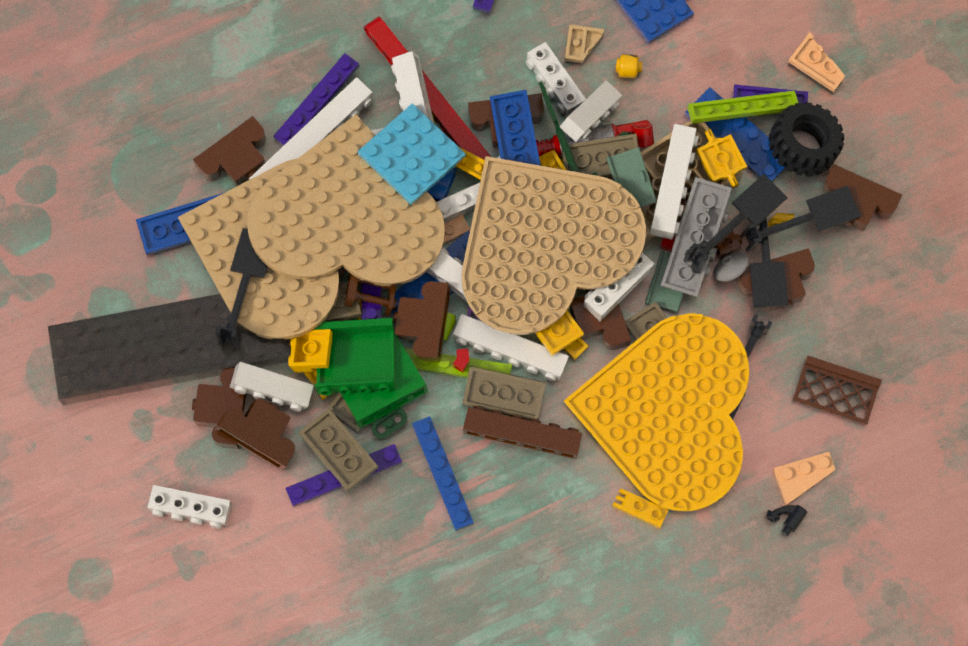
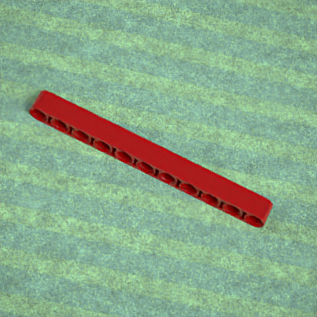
M379 16L363 26L367 36L390 65H393V57L408 53ZM422 70L435 122L457 146L485 160L486 156L491 157Z

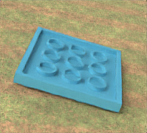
M413 103L358 150V155L410 205L415 203L466 155Z

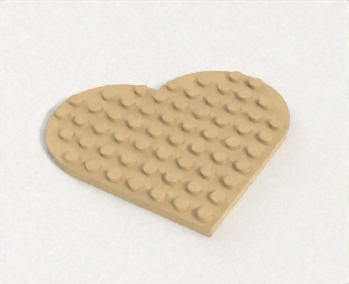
M354 115L259 189L248 211L247 228L255 253L268 267L280 274L283 273L297 279H308L318 276L323 277L344 267L349 273L362 281L366 280L375 283L374 285L391 286L392 284H405L419 278L435 263L444 242L445 227L443 216L436 201L428 192L410 205L358 155V150L368 143L375 134L357 115Z
M486 156L462 267V288L471 310L487 326L507 334L526 335L550 327L569 309L577 289H598L614 284L625 277L637 264L643 252L646 239L645 218L639 203L622 185L605 177Z
M296 159L281 163L178 217L230 313L232 312L243 275L230 271L242 228L248 229L247 217L251 202L266 182ZM267 267L264 279L251 276L238 323L244 329L266 339L284 338V340L309 333L328 317L327 315L332 307L335 306L339 293L338 270L323 277L297 279L283 273L280 274Z

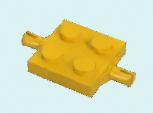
M711 129L705 131L704 134L709 142L697 148L696 152L711 182L715 183L728 179L732 188L738 187L740 184L735 175L746 170L747 165L731 134L723 138H715Z

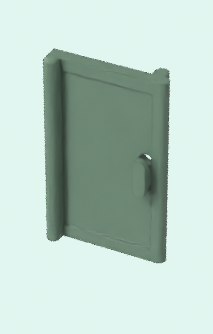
M639 147L606 157L613 180L631 193L640 207L657 202Z
M661 250L645 304L651 305L656 301L660 308L678 313L684 293L661 287L670 258V253Z

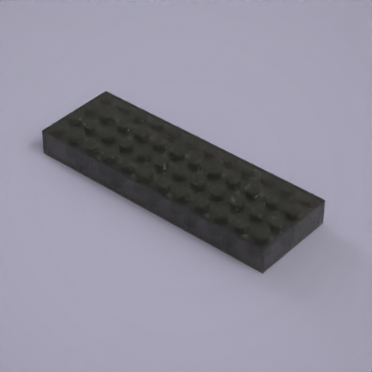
M220 294L48 326L58 400L62 405L219 376L223 370L235 368L239 362L259 368L287 363L288 357L291 356L288 339L262 338L244 329L237 322V332L240 339L239 350H235L233 343L225 342L224 347L220 346L216 335L217 327H226L231 316Z

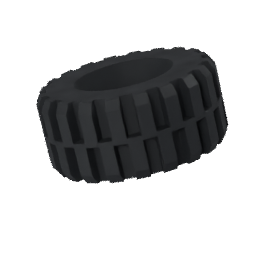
M800 102L788 106L780 113L769 134V148L773 150L772 155L774 159H778V164L781 167L785 166L787 171L790 173L792 171L796 172L795 175L799 176L805 174V176L809 177L814 174L820 175L823 171H827L833 165L844 146L843 141L845 137L844 133H841L843 128L841 124L837 123V117L835 115L832 116L830 114L831 111L828 109L824 110L818 104L815 106L809 102L805 104ZM802 130L810 133L817 139L820 148L811 149L803 146L796 140L793 131Z

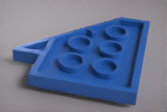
M616 0L648 44L694 15V12L685 2L686 0Z

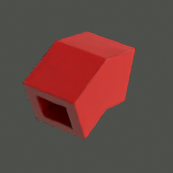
M677 235L673 236L672 239L663 238L660 249L671 252Z
M457 349V358L453 363V368L464 373L469 365V350Z

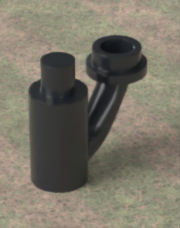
M785 505L773 511L767 510L765 517L775 523L779 521V515L790 513L783 523L785 527L781 531L783 535L788 537L791 531L795 532L808 512L799 505Z

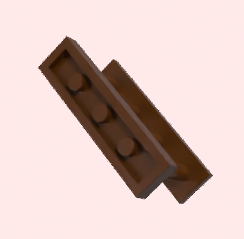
M349 273L344 306L352 307L354 301L361 300L386 306L385 315L389 316L391 310H395L397 299L394 298L396 284L391 286L374 285L375 283L366 280L362 281ZM364 283L389 289L388 299L360 293V290H357V284Z

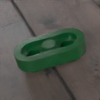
M398 408L376 420L372 425L374 437L383 440L403 428L407 423L406 412ZM395 417H400L401 421L395 422L394 419ZM383 427L385 428V432L380 433L378 432V429Z

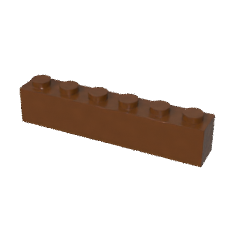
M479 406L468 407L463 427V434L576 460L582 438V433L576 428L569 427L568 429L560 428V425L549 423V425L541 424V421L536 419L528 421L518 415L506 416L497 410L488 412Z

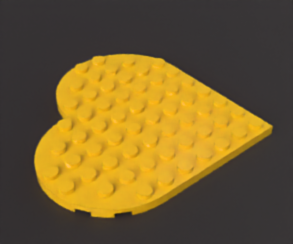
M695 313L671 316L649 329L566 398L564 403L634 486L649 501L672 511L688 512L700 510L722 499L733 487L741 470L743 460L741 436L736 424L729 415L740 404L747 389L749 380L747 353L738 336L717 319Z

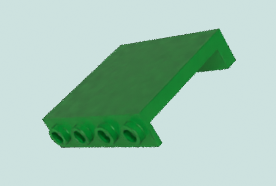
M392 318L322 322L315 328V330L331 329L333 332L329 368H317V384H315L317 394L328 396L332 393L388 392L395 389V336Z
M395 332V389L388 392L371 391L369 393L351 392L350 394H341L360 429L428 393L426 383Z

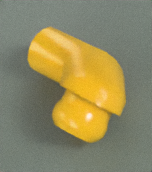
M776 213L769 219L768 227L794 218V214Z

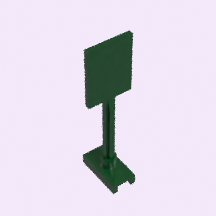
M541 81L539 86L555 126L556 135L569 168L573 172L582 173L577 167L564 131L559 126ZM594 172V173L590 174V175H596V176H598V175H597V172Z

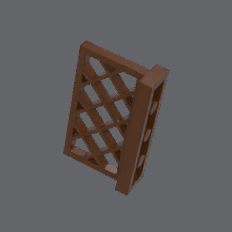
M807 356L793 401L867 425L882 379ZM806 370L814 371L818 379L808 383L805 377ZM827 376L833 377L837 385L827 389L822 379ZM820 381L824 391L814 395L810 385ZM846 382L851 383L855 389L854 392L845 395L840 386ZM805 387L809 389L812 395L807 400L798 398L800 390ZM838 387L843 397L833 401L828 391ZM865 388L873 390L871 398L866 401L863 400L859 391ZM826 393L831 403L822 406L818 403L816 397ZM857 393L861 403L851 407L847 397ZM844 399L849 409L844 412L838 411L835 403ZM863 405L866 410L865 418L857 417L853 409Z

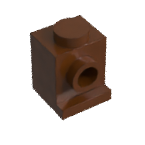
M731 231L714 247L717 248L716 255L719 260L731 253L740 251L742 239L738 233L734 234Z

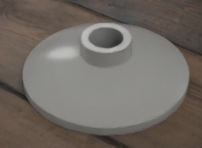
M734 252L725 256L714 268L715 278L726 282L739 277L747 269L749 258L742 252Z

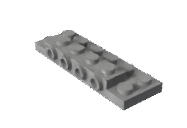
M695 177L661 287L698 297L704 277H708L710 274L711 266H708L710 258H715L717 248L709 251L707 261L697 274L694 272L696 265L690 259L686 263L683 259L694 243L699 247L701 245L704 246L720 231L721 223H726L729 212H726V207L732 188Z

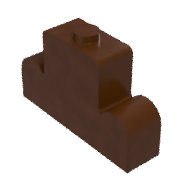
M542 93L528 95L532 122L533 124H539L543 120L544 115ZM490 100L468 102L471 128L481 132L489 127L492 147L499 148Z
M254 116L250 117L194 158L195 167L209 181L217 180L223 171L236 187L249 180L265 164L264 157L256 149L262 147L266 142L264 129Z
M835 164L832 165L823 185L825 193L845 186L849 187L861 217L843 224L848 227L853 226L862 231L866 229L874 212L880 219L891 218L902 197V194Z
M809 248L771 259V262H784L788 306L783 307V309L793 307L795 303L801 302L806 295L801 280L809 279L815 268ZM748 266L736 278L741 293L750 297L752 296L750 267ZM766 307V308H767L768 311H772V310L779 309V308H782V307Z
M431 281L425 283L421 289L424 299L400 298L398 312L394 314V323H396L395 334L399 339L415 341L413 343V351L419 359L440 362L451 287L449 283Z
M585 289V293L587 294L590 290L595 291L596 289ZM585 296L573 299L569 308L573 319L584 333V336L581 337L582 340L603 334L602 344L608 350L630 346L631 337L619 304L599 321L584 307Z
M227 368L222 371L220 381L223 386L198 385L196 399L192 401V410H194L193 420L197 426L215 429L222 415L232 408H238L244 413L247 393L239 394L234 391L235 389L230 388L235 368ZM214 429L212 430V438L217 446L239 449L238 444Z
M261 398L251 403L245 415L238 408L229 409L222 415L214 429L280 470L287 466L295 451V445L290 439L280 438L290 421V416L280 411L277 405L267 403Z

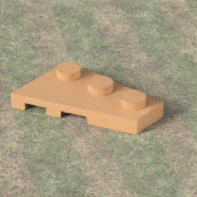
M809 32L788 62L832 92H835L844 80L845 75L834 61L829 59L824 53V49L816 43L813 35Z
M825 452L773 469L784 503L788 505L836 469L830 453Z

